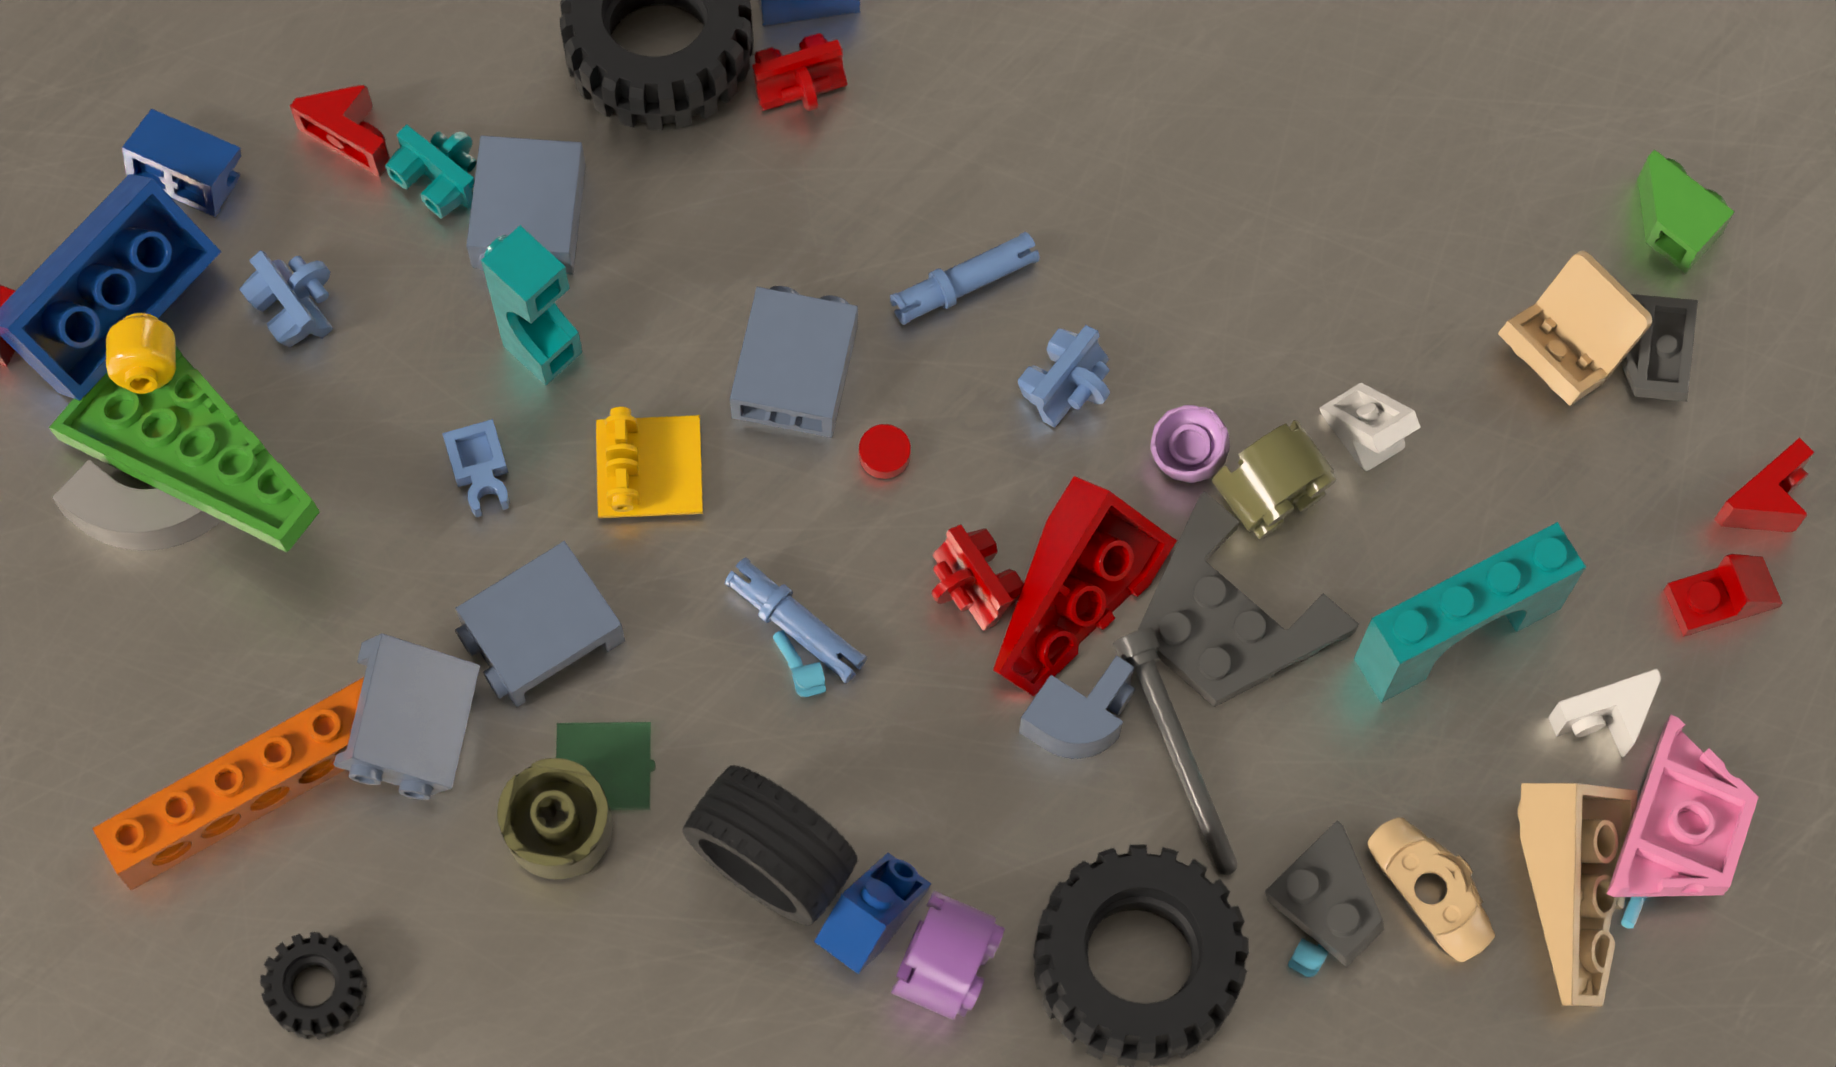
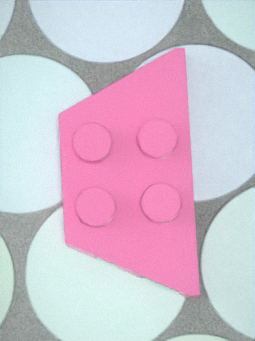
M1669 716L1661 732L1607 894L1610 896L1724 895L1731 886L1759 797L1740 778L1731 775L1727 771L1725 763L1710 748L1705 752L1700 750L1682 732L1685 724L1676 716Z

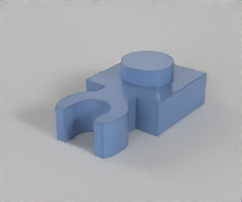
M493 419L442 433L457 486L461 487L472 484L468 491V502L472 513L476 517L483 516L480 500L486 494L498 496L502 509H508L510 499L506 486L499 479L494 478L507 474L508 469Z

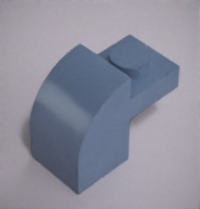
M1116 655L1088 697H1085L1050 675L1022 715L1019 733L1046 751L1063 758L1083 759L1102 753L1111 747L1120 736L1123 721L1110 712L1112 711L1120 715L1136 690V688L1130 685L1134 666Z

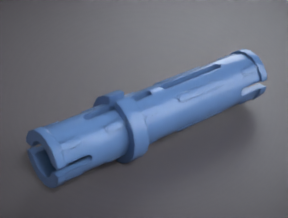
M1023 232L1018 237L946 271L938 268L928 274L929 279L899 293L890 295L891 305L893 307L899 306V309L894 310L898 320L905 325L911 320L940 306L948 309L957 304V298L1031 263L1038 262L1040 259L1038 250L1031 252L1029 249L1036 246L1035 242L1027 232Z
M743 558L736 564L739 571L750 579L751 582L747 583L731 570L725 580V585L734 589L760 610L758 616L766 623L773 621L784 632L794 638L838 675L844 683H848L855 677L856 673L840 659L844 657L860 670L867 660L865 654H861L814 616L807 608L797 602L792 597L793 591L788 586L783 584L779 587L754 566L748 558Z

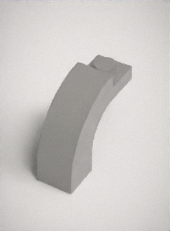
M88 460L52 496L62 514L83 532L100 542L127 550L149 551L178 546L205 534L222 521L157 488L136 489L125 486L111 478L91 460Z

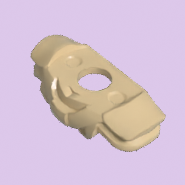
M1402 817L1382 824L1368 839V847L1374 861L1448 955L1457 961L1463 962L1481 953L1492 942L1495 933L1485 910L1481 906L1483 900L1479 896L1475 882L1471 877L1473 871L1463 857L1460 855L1455 856L1437 843L1434 838H1428L1423 832ZM1434 873L1444 879L1447 885V894L1441 902L1426 904L1419 900L1415 893V883L1420 876Z

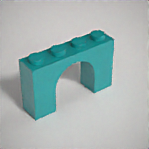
M1556 522L1373 617L1354 660L1380 703L1425 681L1435 662L1445 651L1489 622L1505 615L1514 630L1518 632L1560 610L1586 566L1559 523Z

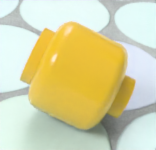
M134 313L118 321L110 328L106 337V368L109 378L116 385L137 394L149 393L163 387L172 380L176 371V341L173 330L157 317L146 313Z

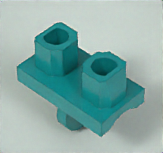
M406 124L396 134L400 148L386 164L389 177L403 189L407 190L423 174L431 179L433 182L420 195L422 202L439 218L445 217L460 204L470 210L473 198L472 188L475 180L469 172L477 165V160L468 154L472 147L471 137L463 131H458L448 138L438 131L429 142Z

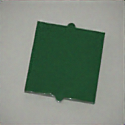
M651 722L557 723L556 758L571 760L584 766L600 783L611 810H650L651 772L656 769L655 761L651 759Z

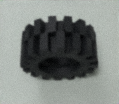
M310 932V938L305 939L301 934L292 936L293 943L287 947L283 942L275 948L278 955L274 959L268 956L264 964L268 971L266 975H261L260 985L264 989V993L261 994L263 1002L268 1007L270 1014L289 1033L293 1031L298 1037L308 1039L309 1035H314L317 1039L327 1038L326 1033L334 1030L336 1034L344 1031L345 1028L342 1024L348 1019L352 1023L359 1016L356 1009L358 1005L364 1006L366 999L363 993V988L367 987L366 977L354 953L346 944H341L338 938L332 935L324 938L320 932ZM311 966L327 968L333 973L335 979V986L331 996L325 1002L316 1006L301 1004L295 999L293 993L296 977L301 971Z

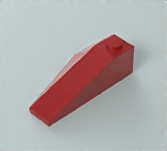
M1073 476L1045 523L993 671L1034 697L1050 675L1055 677L1078 655L1079 644L1097 627L1104 630L1115 619L1113 612L1131 594L1138 597L1150 586L1177 540L1111 491Z

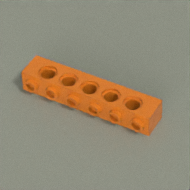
M364 677L93 827L92 829L116 874L126 886L133 890L343 772L345 769L335 767L334 762L336 754L347 749Z

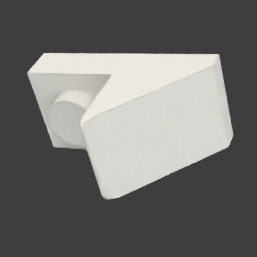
M1362 382L1320 407L1324 419L1358 465L1365 471L1371 470L1405 448L1404 438L1421 428L1415 410Z
M1658 669L1558 702L1548 717L1556 737L1570 732H1574L1575 737H1583L1602 729L1606 725L1604 722L1606 721L1620 755L1625 757L1637 740L1662 679Z

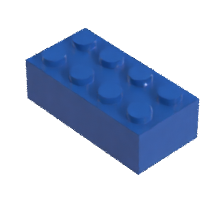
M129 174L0 307V336L58 393L80 401L107 373L106 337L110 328L118 321L134 313H146L159 318L221 251L153 178Z

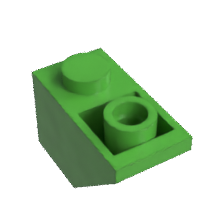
M1654 149L1648 156L1637 178L1645 241L1650 247L1686 274L1723 234L1735 211L1727 206L1725 200L1717 192L1705 189L1689 177L1685 169L1677 161L1665 158Z

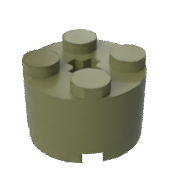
M1293 420L1290 426L1285 423L1251 444L1238 454L1240 460L1237 462L1240 466L1238 469L1231 473L1225 465L1212 479V483L1249 533L1254 532L1259 540L1267 537L1282 526L1285 522L1283 518L1294 510L1295 505L1300 512L1309 509L1326 495L1325 490L1336 482V478L1333 476L1334 469L1298 420Z
M547 758L534 762L517 776L515 774L506 783L499 798L497 819L503 839L514 859L534 875L556 880L568 879L589 873L605 854L610 844L613 832V818L604 790L596 778L584 766L576 762L561 758ZM556 811H563L566 821L559 822L556 828H549L545 818L554 819Z

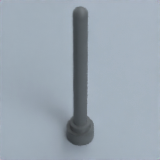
M1144 628L1123 636L1113 643L1117 656L1134 666V671H1136L1215 866L1221 874L1230 875L1237 869V860L1156 666V662L1160 660L1156 652L1160 649V645L1153 628Z

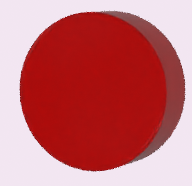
M879 424L871 427L863 434L859 443V460L861 466L868 474L880 479H890L900 475L907 468L911 457V445L904 431L894 425Z

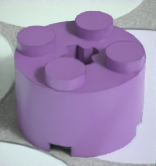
M934 891L926 907H929L925 920H919L896 975L900 979L892 987L891 994L953 1020L957 1014L964 1017L968 1009L972 1010L984 982L983 978L976 976L979 965L985 966L988 959L993 958L1005 928L995 924V916Z

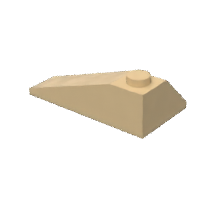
M1521 783V800L1518 805L1520 840L1562 1005L1603 1007L1615 950V941L1609 932L1614 910L1623 909L1625 897H1613L1608 895L1607 891L1637 806V790L1579 783Z

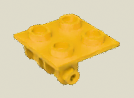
M614 407L610 409L609 417L596 420L598 518L703 514L700 415L635 418L631 416L630 408Z

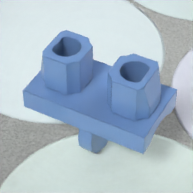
M261 250L249 260L256 271L240 287V291L255 309L262 312L275 301H280L284 309L267 323V328L279 343L291 348L309 334L323 339L333 330V327L309 296L311 295L318 304L324 302L329 297L328 292L323 286L330 277V270L323 261L317 260L306 264L301 256H296L288 263L294 272L293 274L284 261L280 259L271 261L267 254Z
M1085 325L1080 333L1077 334L1059 328L1049 340L1046 349L1050 360L1056 362L1047 372L1035 365L1028 366L1018 379V386L1022 395L1036 405L1044 423L1055 428L1071 407L1079 410L1087 400L1095 404H1103L1109 397L1110 391L1102 381L1110 371L1108 366L1105 365L1109 358L1098 343V338L1100 337L1098 330Z

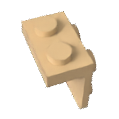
M1580 251L1570 258L1539 300L1508 320L1498 335L1513 349L1517 356L1522 358L1549 385L1553 392L1571 406L1608 379L1651 326L1652 316L1588 252Z

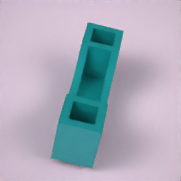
M519 225L508 236L504 234L497 237L486 249L481 263L503 347L546 386L580 356L583 351L579 332L555 304L570 289L565 266Z

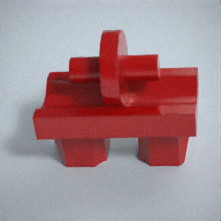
M821 33L804 37L798 44L799 51L782 56L780 50L774 47L757 51L754 55L755 64L752 65L758 101L762 110H768L802 99L808 112L818 109L816 95L848 86L843 66V51L838 39L828 42Z
M959 524L948 529L946 541L932 555L938 563L933 567V571L941 582L935 586L931 595L938 604L954 600L961 612L969 609L981 629L985 631L995 626L1006 609L1018 601L1024 583L1015 570L1009 568L995 575L988 565V562L994 559L998 550L997 543L987 528L967 533L963 526Z

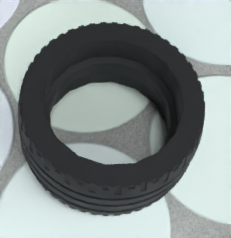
M730 765L715 780L705 793V797H702L695 806V810L691 812L682 829L689 844L720 874L761 904L790 920L804 925H812L826 911L827 907L836 897V894L839 893L846 883V880L849 879L858 862L857 854L849 842L815 810L780 785L750 769L738 765Z

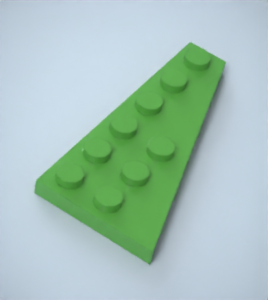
M177 346L175 374L172 380L163 387L149 393L137 394L116 385L109 378L108 373H106L80 401L73 399L49 427L58 440L287 553L320 513L311 497L280 462L278 463L266 450L262 442L243 424L238 415L202 374L188 362Z

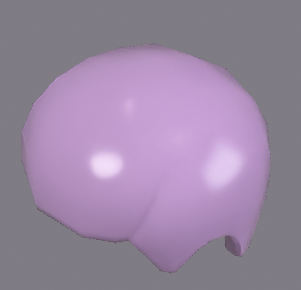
M1183 405L1167 411L1154 426L1151 440L1152 455L1158 467L1170 478L1188 483L1199 482L1211 478L1225 464L1230 450L1229 433L1225 424L1212 409L1196 405Z

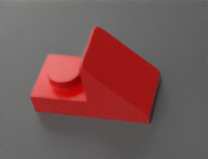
M357 85L295 98L290 105V109L298 130L379 178L386 170V164L390 160V156L385 143V136L376 127L364 121L373 108L367 86Z
M1798 438L1731 496L1722 506L1714 520L1721 527L1777 532L1796 531L1807 517V513L1789 494L1809 475L1803 468L1815 452L1801 438Z
M1729 554L1724 557L1717 568L1669 582L1664 588L1665 595L1683 637L1781 607L1783 604L1762 556Z

